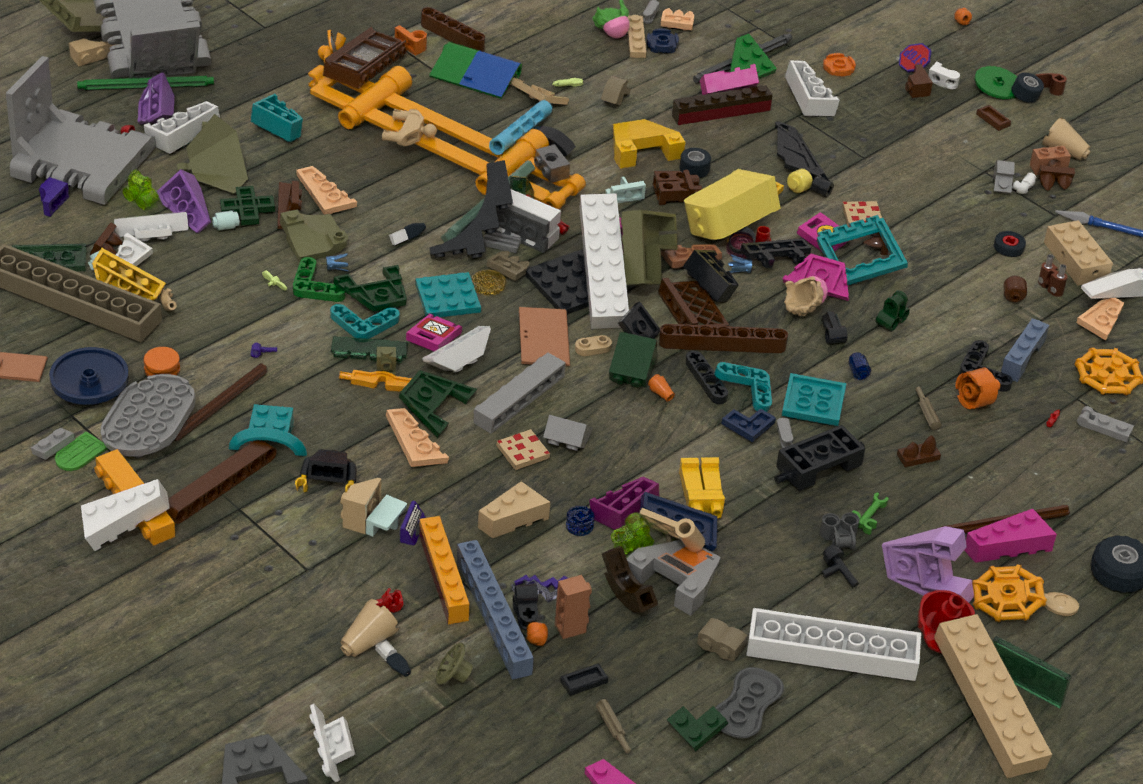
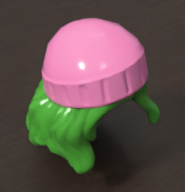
M623 0L619 1L620 9L605 8L603 10L597 7V12L593 16L595 26L599 29H604L605 33L611 38L617 39L625 36L630 27V22L627 18L629 10L626 8Z

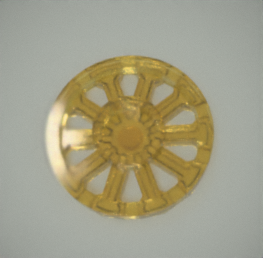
M481 270L472 276L475 291L479 294L483 293V295L487 296L491 294L496 295L503 291L506 285L505 277L495 270Z

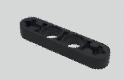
M689 351L686 355L685 363L707 396L715 404L726 403L728 390L722 381L715 376L710 364L700 352ZM698 370H705L707 372L701 373ZM706 382H714L715 384H714V385H710V384H707Z

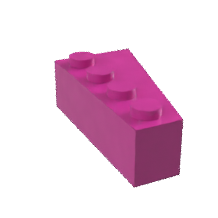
M1030 509L968 532L966 537L967 547L964 551L975 563L1000 559V556L1017 557L1019 553L1025 552L1029 555L1036 554L1039 550L1050 552L1053 550L1057 534L1034 509Z

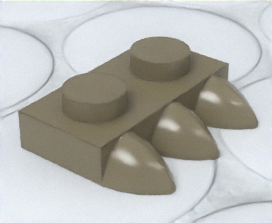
M502 251L489 258L487 266L516 281L526 274L529 261L519 262V256L509 257V251Z

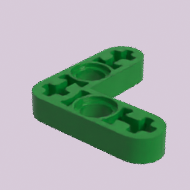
M305 257L301 259L293 282V294L296 297L341 302L346 298V292L335 284L313 281L316 273V260L314 258Z

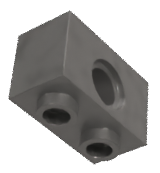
M555 144L536 149V156L534 157L535 166L542 171L543 176L550 183L569 178L570 163Z

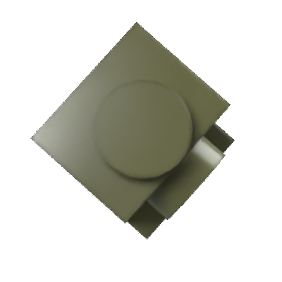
M377 347V371H386L396 376V347Z

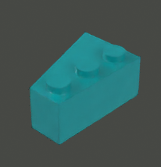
M276 94L253 103L252 123L283 138L285 141L291 142L301 137L303 118L292 108L288 109L284 101L280 102Z

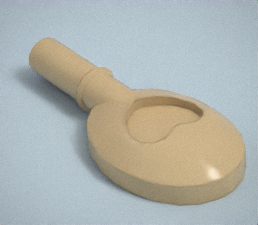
M1030 589V592H1031V593H1035V594H1036V591H1035V590ZM1060 592L1044 593L1047 599L1044 607L1052 613L1061 616H1072L1078 612L1079 603L1073 597Z

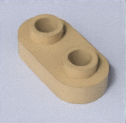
M605 335L581 338L575 343V352L581 356L607 353L611 350L612 340Z

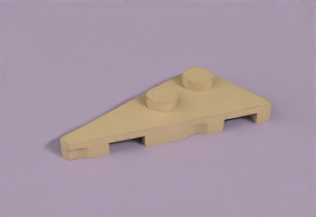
M513 77L510 83L529 94V97L532 99L568 105L569 98L557 97L554 92L535 85L530 87L520 79Z

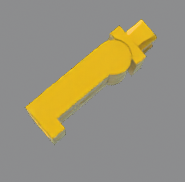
M719 457L701 458L700 469L699 458H681L679 475L687 506L721 518L725 497L721 488Z

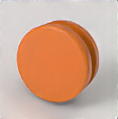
M156 347L149 350L144 356L145 374L147 376L158 374L177 376L180 372L179 354L169 347Z

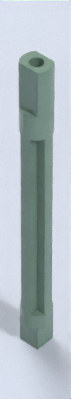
M527 160L508 177L510 189L515 188L535 170L531 161ZM484 198L441 236L444 243L455 238L471 224L480 211Z

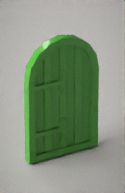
M84 432L56 453L55 463L60 469L66 471L78 470L108 450V448L102 441L88 432Z

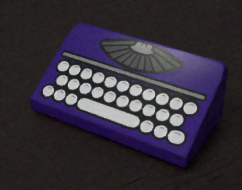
M416 501L411 502L400 527L401 543L415 545L419 537L420 519L426 518Z

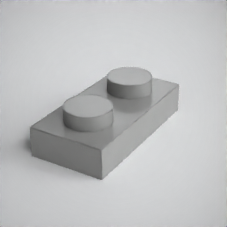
M63 428L56 429L52 434L31 447L32 454L46 460L74 441V433Z

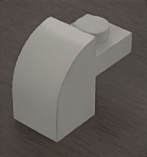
M996 160L993 175V193L1011 194L1015 169L1014 162Z

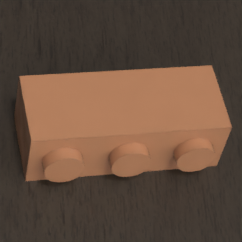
M582 575L558 581L555 626L563 639L586 633L587 623H589V597L592 594V589L589 582H586Z

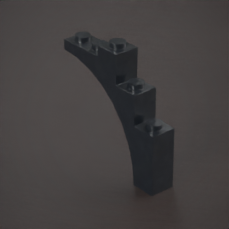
M505 160L487 163L486 195L476 218L455 238L443 244L429 247L430 256L442 258L445 257V253L452 252L453 255L462 254L463 250H466L467 257L471 256L472 259L480 258L482 254H485L482 232H485V234L496 233V229H499L496 208L499 207V210L510 208L509 205L513 204Z

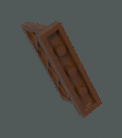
M662 278L658 294L678 324L698 325L701 322L709 326H729L707 291L702 289L697 281L671 282L669 278ZM693 303L701 306L702 308L694 306ZM700 315L706 316L710 319L708 320L706 318L701 317Z

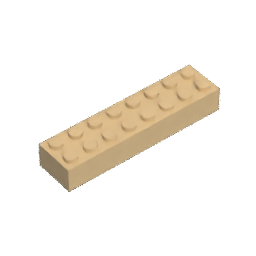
M978 614L939 623L934 639L1006 778L1046 769L1052 753Z

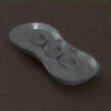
M749 667L741 670L734 679L731 695L715 707L729 723L721 732L736 739H747L756 734L761 728L765 709L783 694L784 684L782 680L775 674L761 668Z

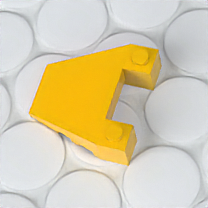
M646 119L613 124L614 160L620 169L636 166L638 149L659 146L667 161L680 159L681 153L685 150V140L680 132Z

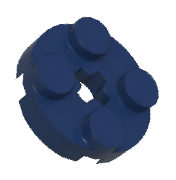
M655 29L653 33L647 34L646 43L653 53H674L679 44V36L676 33L675 35L671 34V30Z

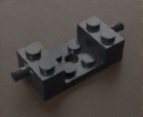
M843 425L779 449L776 467L782 474L775 476L774 480L777 484L786 480L790 481L800 491L815 485L818 472L838 464L846 472L857 468L863 463L864 443L862 441L859 442Z

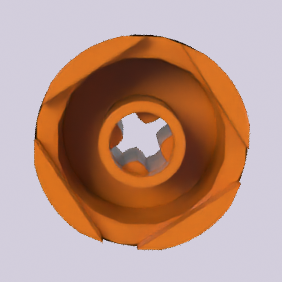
M985 367L962 373L957 377L955 384L960 394L957 395L958 400L966 409H977L991 405L997 399L1000 382Z

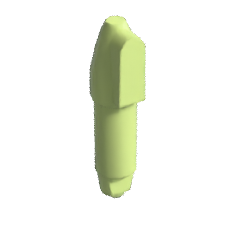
M583 79L557 80L552 85L557 87L582 86Z

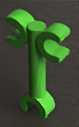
M878 492L874 494L871 506L862 516L859 512L852 511V513H855L860 518L858 528H862L863 532L871 535L872 528L876 529L877 521L870 518L879 508L886 507L888 503V497H885L884 500L878 499Z

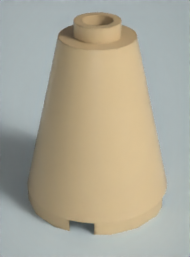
M1062 117L1053 124L1049 130L1050 133L1048 136H1045L1042 145L1047 148L1065 146L1071 157L1078 160L1086 159L1091 152L1089 150L1090 146Z
M370 599L366 602L340 641L342 645L340 648L345 655L355 657L399 631V628H396L398 623L394 616L385 606L381 608L377 606V600Z

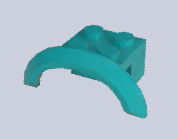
M254 404L249 428L238 432L229 442L230 450H238L240 446L249 441L269 440L288 446L297 456H307L304 444L292 435L294 421L293 408Z

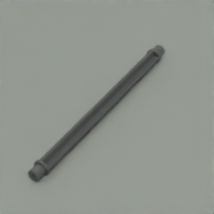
M790 33L783 34L759 46L764 53H767L774 48L788 43V41L792 40V35ZM732 58L699 72L693 77L694 82H700L704 74L729 70Z

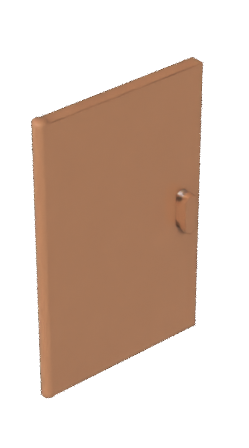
M519 307L521 364H533L538 358L549 352L566 362L565 366H570L567 310Z

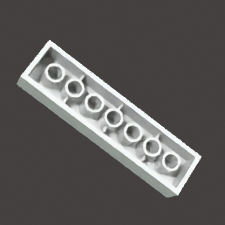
M617 193L580 195L579 209L591 329L621 328L618 322L629 311Z
M753 608L746 656L916 681L920 662L921 633Z

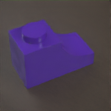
M49 177L40 185L39 192L41 201H43L44 215L51 217L69 198L68 183Z

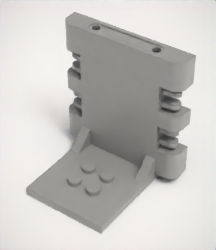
M93 0L96 14L101 13L103 17H107L101 25L103 42L108 41L110 45H114L109 48L110 52L107 55L111 78H153L162 72L166 77L193 74L196 73L197 67L211 65L212 60L207 41L200 35V29H202L200 13L194 7H187L191 6L195 0Z
M42 56L6 92L13 157L10 163V177L32 183L37 176L42 178L46 175L47 179L50 177L68 183V187H74L78 184V189L83 190L84 199L105 205L156 147L154 136L131 130L129 133L123 132L120 135L119 130H116L113 124L99 121L97 124L92 123L89 126L88 121H85L82 115L62 109L58 110L52 101L48 57Z

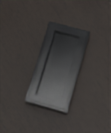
M597 663L561 676L560 682L569 696L606 684L609 678L600 664Z

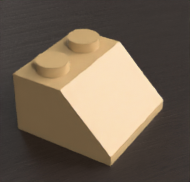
M381 478L353 484L347 492L342 494L341 504H343V509L341 511V518L343 519V528L366 534V519L381 502Z

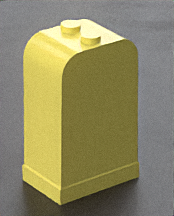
M741 169L733 171L728 176L684 200L691 234L713 240L725 238L766 215L781 209L775 176Z

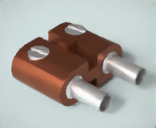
M1049 254L1047 261L1042 263L1038 284L1043 288L1048 287L1047 291L1053 296L1060 297L1064 293L1067 275L1065 274L1066 265L1061 264L1059 271H1057L1058 267L1053 264L1054 256Z

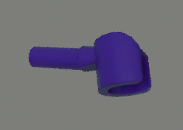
M254 343L251 347L250 355L251 357L258 358L261 352H277V347H262L261 344Z

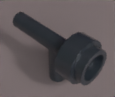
M836 545L827 547L822 554L824 561L830 567L821 571L823 577L827 578L840 571L851 587H856L859 582L841 560L844 557L842 549Z

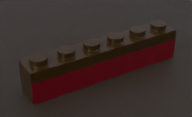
M760 85L706 95L682 97L673 100L672 117L677 125L766 112L771 110L773 94L767 85Z

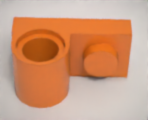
M400 25L395 27V38L402 42L406 41V50L415 56L426 51V32L416 30L410 33Z

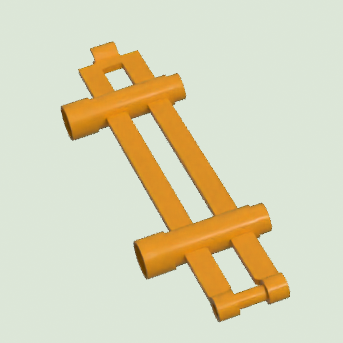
M318 65L308 73L313 78L308 84L311 87L310 94L343 109L338 113V119L341 125L347 129L359 126L366 120L385 130L398 132L402 129L405 122L393 120L392 116L380 111V109L385 105L404 111L415 109L424 117L425 124H433L438 130L497 157L498 159L494 162L505 160L508 177L529 160L535 167L531 174L549 182L534 163L536 149L549 146L547 137L537 129L529 130L516 141L513 147L508 148L500 155H496L489 148V142L492 138L402 97L401 95L411 88L412 78L409 72L401 66H394L382 75L376 83L368 81L359 89L323 76V65ZM338 82L361 94L354 99L331 88V86ZM424 133L421 140L414 143L479 174L480 176L476 179L475 184L477 189L486 195V165L489 162L437 137H427ZM579 174L569 175L567 179L553 182L552 184L562 186L563 188L558 192L550 193L548 190L524 179L512 190L523 195L529 194L531 198L560 209L565 205V200L570 195L575 196L585 188L586 182Z

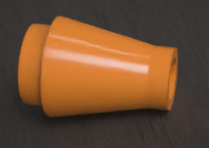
M656 374L649 380L648 386L651 391L667 402L674 398L675 393L664 376Z

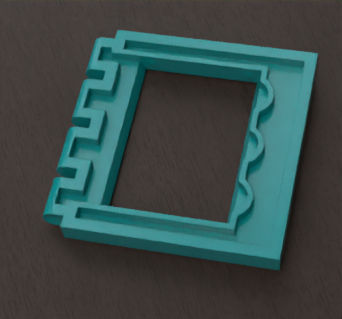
M878 215L866 218V223L863 219L849 223V228L847 224L832 228L833 232L830 229L818 232L817 243L824 257L836 261L839 260L831 246L877 232L880 233L891 255L885 259H874L872 263L857 264L852 269L846 268L847 285L908 268V262L884 218H879Z

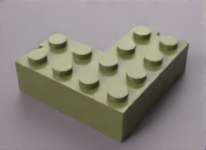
M647 210L622 212L621 225L623 228L622 243L626 285H660L662 280L661 251L678 250L677 234L659 235V232L677 230L676 214Z

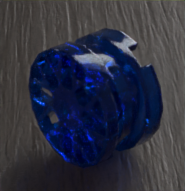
M574 506L568 510L566 516V529L568 532L576 536L590 534L594 528V512L585 506Z

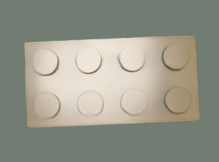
M1079 220L1047 227L1044 244L1060 264L1066 265V272L1077 286L1111 273L1113 262Z

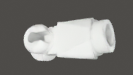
M1028 173L1022 182L1016 180L1012 188L1017 190L1016 193L1026 194L1028 189L1036 182L1035 174Z

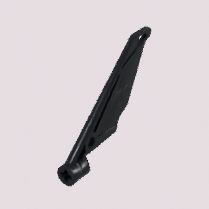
M776 121L777 155L784 160V167L792 172L798 169L807 170L813 179L811 191L829 197L834 184L830 182L797 129Z

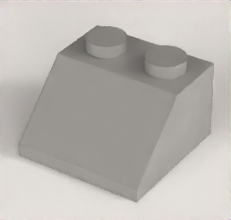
M549 415L543 438L548 439V443L559 446L560 442L567 444L566 448L577 451L578 447L584 449L593 427Z

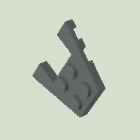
M269 734L225 744L222 784H238L237 782L282 772L286 784H308L307 776Z

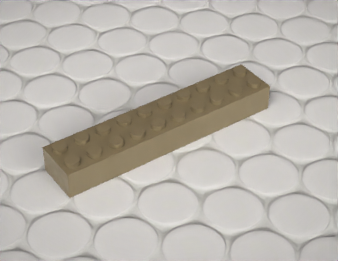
M6 244L0 247V288L139 342H142L162 322L160 303Z

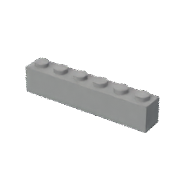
M549 352L538 358L535 363L528 366L522 373L515 376L509 383L503 385L496 393L490 395L483 403L475 407L473 412L474 424L492 434L565 377L566 362Z

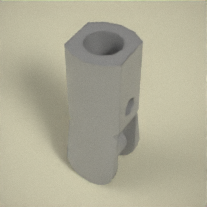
M651 0L643 12L645 16L643 19L644 23L650 24L653 22L659 10L658 1Z
M779 418L777 420V430L781 448H785L793 444V435L789 419Z

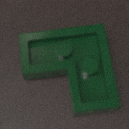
M684 706L667 719L672 728L695 752L729 724L727 719L714 706L697 720Z

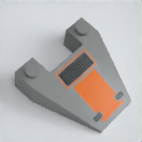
M681 540L637 548L627 558L631 572L641 584L647 581L655 572L679 584L680 586L676 589L674 606L690 616L703 604L721 560V557L705 548L698 552H691Z

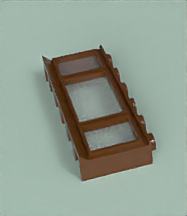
M371 26L325 58L323 76L359 89L405 55L406 41L402 42L397 38L374 31Z

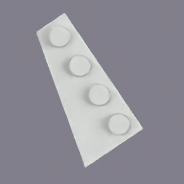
M790 61L785 78L803 115L835 116L840 101L839 98L833 97L831 89L825 88L823 80L815 76L816 73L806 61Z

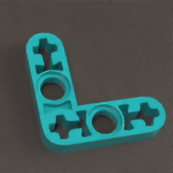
M335 304L330 308L331 319L360 341L368 340L400 321V313L396 308H386L365 320H362L343 304ZM347 321H354L355 323L349 324V323H346V322H347Z
M726 362L717 364L714 374L718 379L751 386L753 408L756 411L759 409L766 412L769 411L772 405L770 377L766 371Z

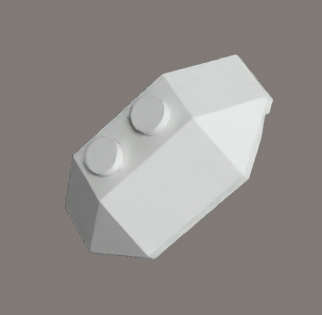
M490 326L474 328L423 357V362L444 371H452L453 373L461 371L464 365L475 363L477 358L484 354L491 330Z

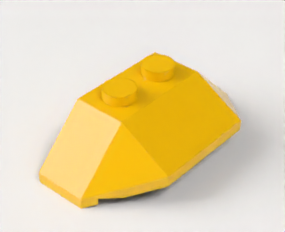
M101 248L92 262L97 280L152 301L158 298L166 285L162 280L104 248Z

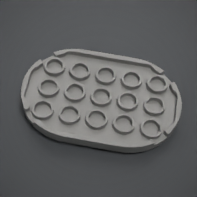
M158 374L148 376L147 380H143L138 384L135 381L121 392L102 422L100 431L104 445L110 451L118 449L123 456H134L137 458L169 446L179 434L196 403L195 392L189 385V381L176 375Z

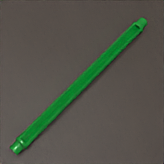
M166 77L170 87L207 86V84H214V77ZM151 78L77 81V88L84 90L144 88L148 86L147 82Z

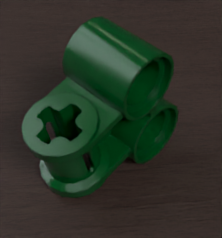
M900 290L894 292L892 297L885 300L884 307L878 313L875 322L889 331H894L899 322L903 323L910 313V309L906 307L908 302L907 295Z

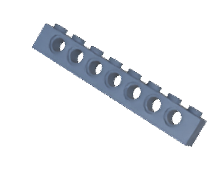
M473 540L457 544V563L512 680L532 675L534 657L478 541Z

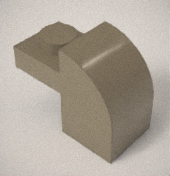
M611 76L604 87L601 100L621 106L624 94L629 95L631 90L627 87L629 80Z

